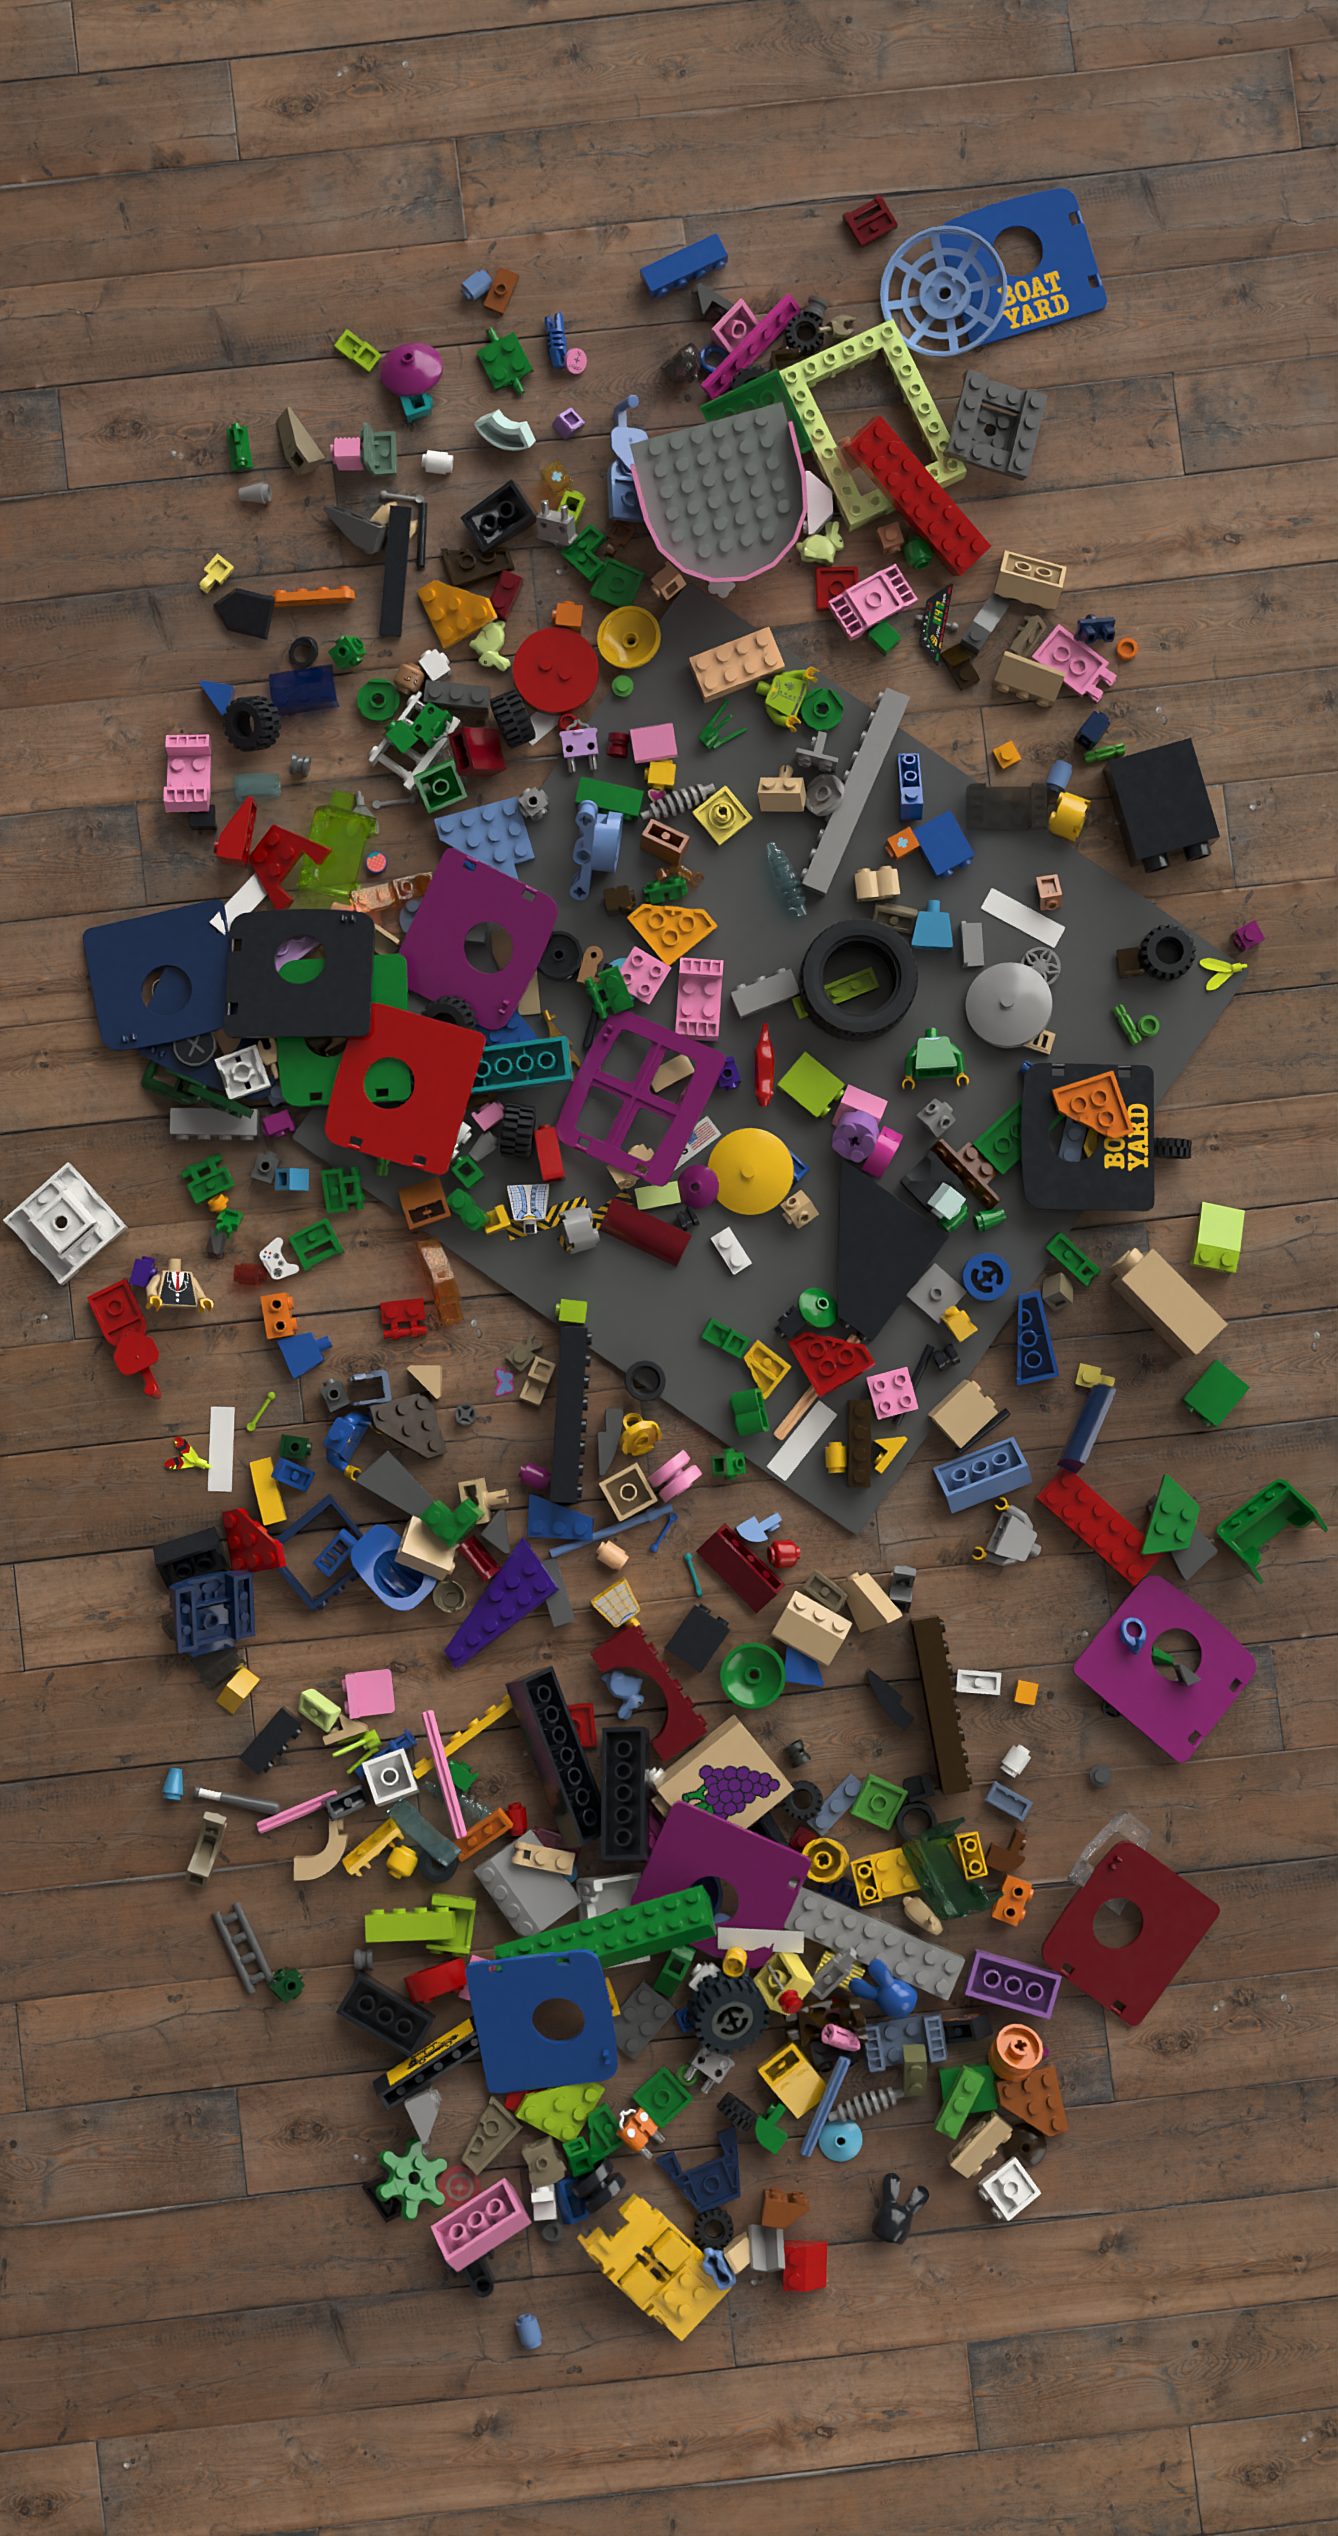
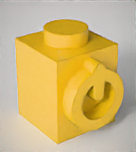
M670 759L650 761V767H645L644 780H648V787H652L653 790L657 791L664 789L673 790L676 764H673V761Z

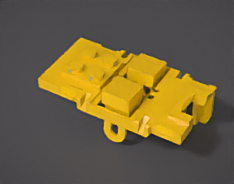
M634 2193L619 2209L622 2216L626 2218L625 2221L627 2223L622 2228L617 2227L618 2232L614 2237L610 2234L608 2239L598 2226L586 2239L581 2233L577 2238L589 2253L588 2255L597 2264H601L599 2269L639 2308L645 2311L649 2317L652 2315L661 2325L664 2324L676 2337L683 2341L729 2292L731 2287L720 2290L712 2276L703 2271L702 2263L705 2255L656 2207L652 2211L650 2209L651 2206ZM680 2236L690 2245L689 2247L681 2240ZM645 2245L648 2248L652 2245L653 2252L650 2255L642 2250ZM637 2253L646 2258L642 2263L637 2262L638 2259L635 2257ZM659 2261L668 2268L667 2271L658 2264ZM653 2267L663 2275L658 2280L650 2272Z

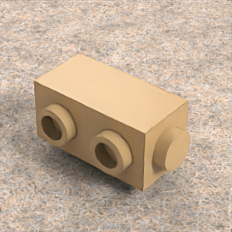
M644 1144L636 1145L628 1151V1154L643 1161H649L654 1155L651 1148L647 1150ZM639 1164L636 1171L646 1175L649 1168ZM612 1165L606 1166L621 1190L632 1187L636 1180L640 1179Z

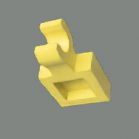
M216 554L204 568L207 576L199 583L200 589L207 594L215 582L222 585L235 570L234 566L219 554Z
M1080 1363L1075 1385L1091 1388L1093 1385L1102 1384L1112 1387L1114 1386L1115 1378L1100 1375L1102 1368Z

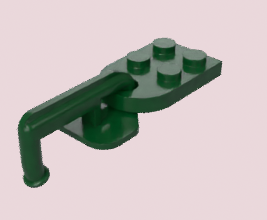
M152 1060L149 1061L141 1080V1085L144 1089L184 1105L195 1104L202 1099V1103L221 1112L229 1113L239 1119L242 1116L251 1119L254 1110L206 1090L207 1085L184 1075L165 1069L164 1072L177 1077L174 1087L153 1079L159 1064ZM184 1086L187 1087L186 1092L182 1091Z

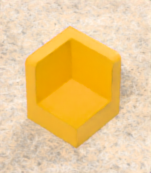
M503 1204L495 1207V1210L487 1212L491 1220L485 1227L487 1235L512 1227Z

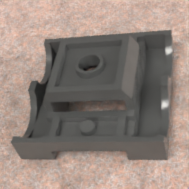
M967 370L962 376V392L953 412L952 432L943 456L1023 481L1028 477L1048 395L1030 389L1023 391L989 380L987 375ZM981 402L1016 413L1017 415L1013 416L982 406ZM985 426H990L993 429V436L985 434Z

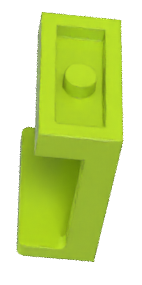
M806 1051L777 1084V1087L782 1092L785 1091L810 1112L815 1119L819 1116L824 1118L831 1109L828 1105L833 1099L837 1102L845 1093L842 1090L845 1084Z
M439 1893L433 1894L431 1911H436L435 1907L447 1906L449 1910H455L456 1937L453 1939L427 1940L426 1948L430 1949L431 1953L443 1954V1951L452 1952L453 1956L465 1957V1954L470 1953L477 1898Z

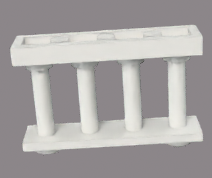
M419 691L416 696L413 694L406 703L408 707L398 720L409 719L415 710L421 712V710L415 707V703L418 700L423 701V693ZM453 716V721L450 724L449 733L459 730L462 726L461 721ZM449 737L442 738L426 754H420L411 747L404 752L416 761L417 767L413 772H408L384 755V752L390 745L385 738L378 747L374 746L368 755L370 757L369 763L374 767L379 761L402 777L405 782L403 784L405 790L412 794L416 789L413 776L433 766L450 743Z

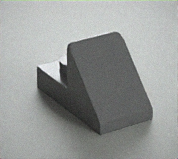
M700 282L698 283L697 297L702 321L705 320L712 308L717 315L723 317L734 306L727 299Z

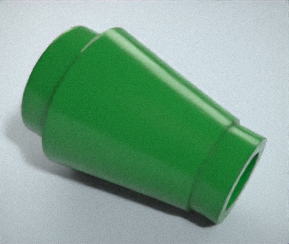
M1002 1208L978 1211L972 1216L974 1227L978 1232H985L1006 1221V1214Z

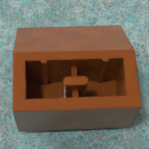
M439 1176L398 1190L402 1208L411 1231L453 1218Z
M770 2187V2190L765 2189L760 2213L761 2225L780 2229L786 2228L809 2211L808 2197L799 2191H792L790 2194L784 2193L783 2189L777 2187Z

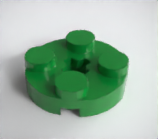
M375 678L367 681L359 689L357 705L363 717L372 722H385L395 717L400 706V696L395 686L388 680ZM377 695H381V699L384 700V703H381L380 706H376V703L372 702L373 699L377 698Z
M816 688L805 695L801 704V717L810 729L816 732L829 731L840 723L843 716V702L835 691ZM818 705L822 707L827 706L825 715L817 713Z

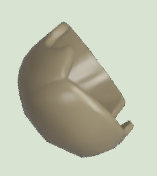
M441 1581L433 1589L432 1599L439 1611L448 1614L456 1613L465 1605L466 1593L464 1588L455 1581Z

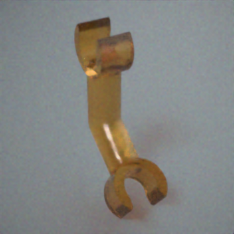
M682 864L661 868L655 872L657 881L680 873L689 879L691 885L695 888H698L699 885L693 881V878L700 877L704 879L702 873H694Z
M499 1092L488 1093L487 1096L482 1097L470 1096L471 1104L467 1105L466 1110H471L474 1106L484 1105L487 1102L492 1104Z

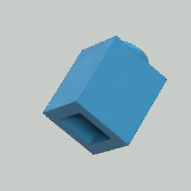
M275 1169V1190L309 1191V1169Z

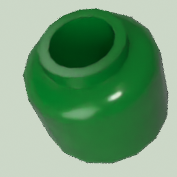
M912 536L906 540V544L902 548V553L909 567L920 570L930 565L933 552L923 538Z

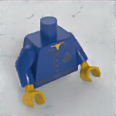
M356 1411L349 1413L345 1417H337L323 1442V1446L327 1449V1462L341 1472L344 1471L345 1477L354 1481L356 1479L353 1478V1472L361 1473V1470L348 1465L369 1425L373 1429L370 1417Z

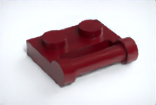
M880 194L858 209L842 214L845 224L849 227L860 248L898 228V223ZM875 208L880 209L879 212L873 214L872 216L864 219L863 221L857 224L855 223L854 220L865 215L866 213L874 210Z
M475 1535L455 1549L459 1555H463L480 1576L479 1580L482 1583L501 1569Z

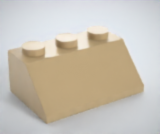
M1005 551L994 593L1004 598L1018 599L1023 603L1040 605L1044 609L1051 608L1056 610L1067 567Z
M1005 651L992 685L996 686V689L1001 692L1007 693L1010 691L1016 693V696L1020 699L1028 700L1029 698L1035 700L1036 704L1042 707H1052L1066 673Z
M795 1591L787 1602L771 1636L828 1668L843 1643L852 1622Z
M995 2110L987 2111L949 2152L947 2158L950 2165L966 2178H969L971 2175L975 2176L981 2170L983 2161L986 2158L988 2160L991 2159L997 2152L995 2148L1001 2142L1004 2144L1011 2137V2131L1013 2130L1011 2125Z

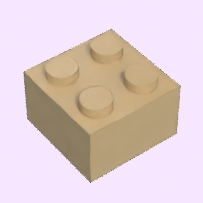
M638 1463L599 1483L620 1522L658 1501Z

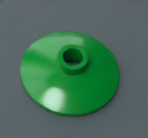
M809 1288L800 1295L798 1309L802 1318L808 1324L816 1328H827L835 1322L837 1318V1305L828 1292L820 1288Z

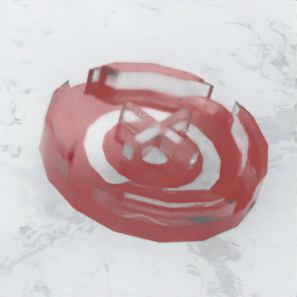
M461 2164L446 2169L438 2183V2191L445 2197L443 2204L454 2210L478 2196L482 2188L480 2177L468 2166Z

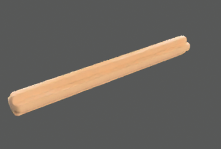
M851 1334L846 1342L859 1344L861 1341L855 1334ZM812 1385L775 1430L774 1436L779 1440H783L818 1396Z

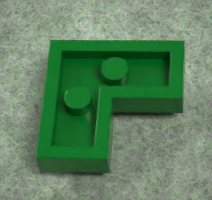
M590 523L570 546H566L560 554L581 575L591 582L605 568L604 564L592 553L606 541V538Z

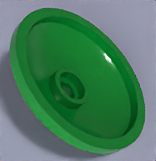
M746 1643L734 1648L726 1656L722 1663L720 1680L725 1694L731 1701L744 1708L758 1709L771 1704L779 1697L785 1685L786 1671L782 1659L772 1648L760 1643ZM751 1671H756L758 1673V1677L756 1679H752L750 1677Z

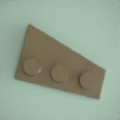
M494 2095L491 2096L475 2134L472 2136L462 2158V2161L476 2175H479L524 2127Z

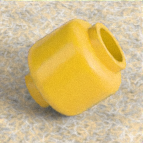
M404 1845L395 1847L386 1861V1866L390 1869L389 1874L397 1879H400L402 1876L410 1877L418 1864L417 1853Z

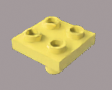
M726 785L692 812L718 846H721L753 820L752 816Z

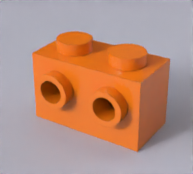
M287 1292L260 1296L267 1339L273 1340L295 1336L298 1324L296 1317L292 1318L291 1309H295L293 1297H289ZM281 1302V1306L277 1309L276 1303ZM284 1323V1328L280 1330V1324Z
M1005 1873L990 1915L993 1918L1017 1927L1018 1922H1022L1026 1910L1023 1908L1026 1901L1030 1902L1034 1892V1889H1031L1032 1884ZM1016 1888H1020L1018 1892H1014ZM1012 1908L1010 1913H1006L1008 1909Z

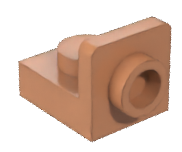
M1058 875L1036 877L1040 909L1054 910L1062 907V892Z

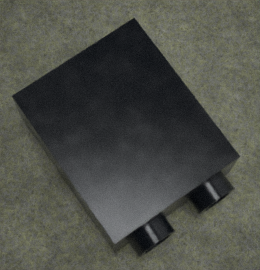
M1191 738L1113 759L1106 763L1102 771L1131 868L1143 865L1145 873L1148 874L1170 867L1168 857L1184 853L1186 861L1192 862L1212 854L1210 845H1213L1219 839L1220 834Z

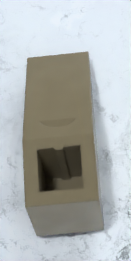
M287 407L277 419L285 458L299 476L315 471L325 457L292 409Z

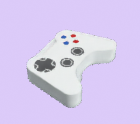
M279 1237L274 1239L260 1252L262 1262L275 1280L299 1272L297 1265L289 1264L284 1259L281 1253L283 1240Z

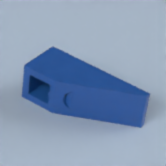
M919 753L898 754L900 820H922L923 794Z

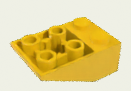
M788 2041L757 2065L759 2073L797 2119L821 2101L827 2084L794 2041Z

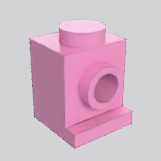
M499 1100L492 1104L487 1102L479 1109L480 1113L478 1115L475 1112L471 1115L482 1130L486 1132L503 1120L505 1108Z

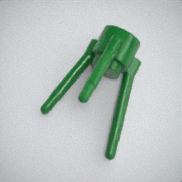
M728 699L724 701L708 724L700 731L701 734L698 738L707 749L712 747L717 749L721 744L747 731V728L744 727L718 740L721 737L718 731L732 718V715L729 714L715 728L711 726L729 703Z

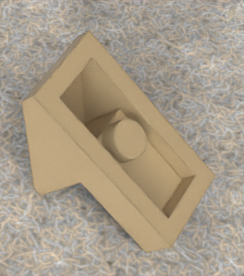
M341 1712L339 1719L343 1729L340 1730L339 1726L331 1728L327 1735L323 1736L325 1745L365 1732L369 1728L368 1725L356 1719H350L349 1715Z

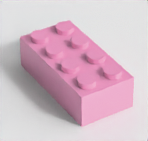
M504 2178L432 2225L431 2229L446 2262L458 2272L531 2224V2221L516 2189Z

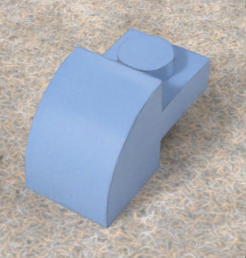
M775 1513L758 1523L755 1516L735 1528L745 1539L752 1542H761L768 1539L764 1531L768 1530V1532L775 1530L780 1526L778 1522L782 1519L778 1513Z

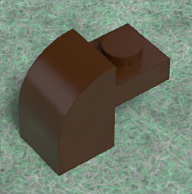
M1015 1828L1008 1848L991 1842L984 1858L985 1864L1000 1871H1012L1018 1868L1026 1858L1018 1853L1019 1850L1023 1851L1026 1845V1833Z

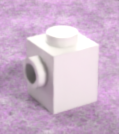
M436 649L432 652L428 650L420 656L419 665L423 668L430 681L442 682L452 675L451 669L447 665L450 662L443 652L439 654Z

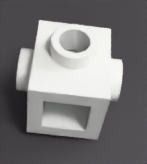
M704 1961L702 1965L698 1963L690 1973L693 1976L688 1981V1985L697 1992L698 1988L696 1985L700 1981L703 1984L707 1982V1980L703 1979L705 1976L711 1975L712 1978L717 1977L716 1972L721 1971V1969L712 1962L708 1964Z

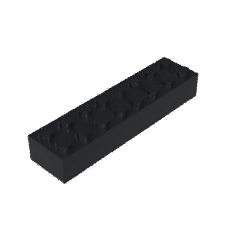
M561 1326L550 1501L577 1503L578 1498L582 1497L583 1484H579V1476H583L584 1462H580V1454L584 1455L585 1440H581L582 1433H586L587 1419H583V1411L588 1410V1397H584L585 1389L589 1388L590 1375H586V1367H590L591 1354L587 1353V1345H592V1332H588L589 1327Z
M553 1666L536 1669L506 1683L505 1686L565 1848L581 1847L601 1837V1795Z

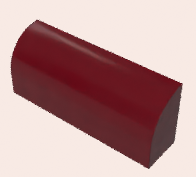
M614 1197L599 1228V1231L675 1267L678 1266L692 1237L691 1234Z
M726 1523L696 1550L708 1565L756 1614L785 1586L776 1574Z

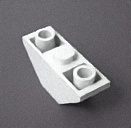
M805 471L808 510L806 513L807 520L803 522V533H807V537L818 534L825 524L832 519L833 499L832 490L810 471Z

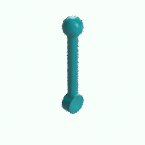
M686 1553L684 1560L688 1563L698 1596L702 1597L700 1585L691 1561L692 1555Z

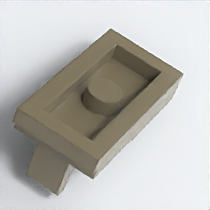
M1038 615L1032 617L1025 616L1023 619L1027 625L1025 627H1017L1020 634L1014 639L1010 648L1013 654L1027 658L1047 626Z
M818 1570L813 1571L802 1587L834 1613H838L849 1597V1594Z

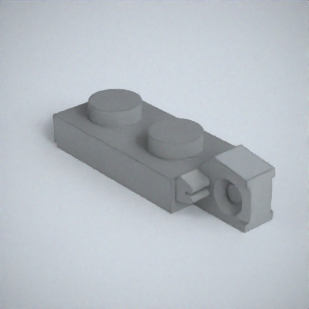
M850 1947L843 1955L840 1953L836 1954V1956L834 1955L812 1976L815 1984L810 1991L823 2000L851 1973V1969L854 1966L852 1963L856 1960L857 1952Z

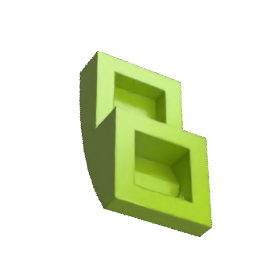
M348 329L344 331L333 346L337 351L367 372H370L382 356L366 341L362 342Z

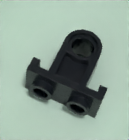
M493 2249L461 2269L473 2292L478 2297H488L494 2289L495 2278L485 2259L486 2257H489L490 2260L494 2258L495 2252ZM451 2267L450 2271L453 2277H458L459 2271L457 2272ZM485 2279L489 2282V2286L481 2288L477 2282Z

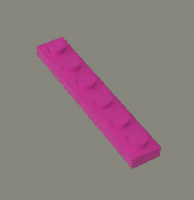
M786 294L700 385L710 400L720 397L729 388V384L733 380L732 377L735 374L737 375L740 369H746L748 365H751L788 326V322L793 320V316H797L801 312V309L791 295Z

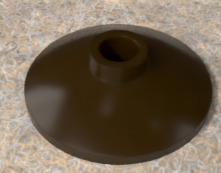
M1027 2123L1013 2126L1011 2137L1003 2144V2152L1006 2158L1009 2160L1012 2157H1016L1023 2168L1037 2165L1046 2153L1047 2143L1044 2135ZM1023 2144H1029L1027 2151L1022 2150Z

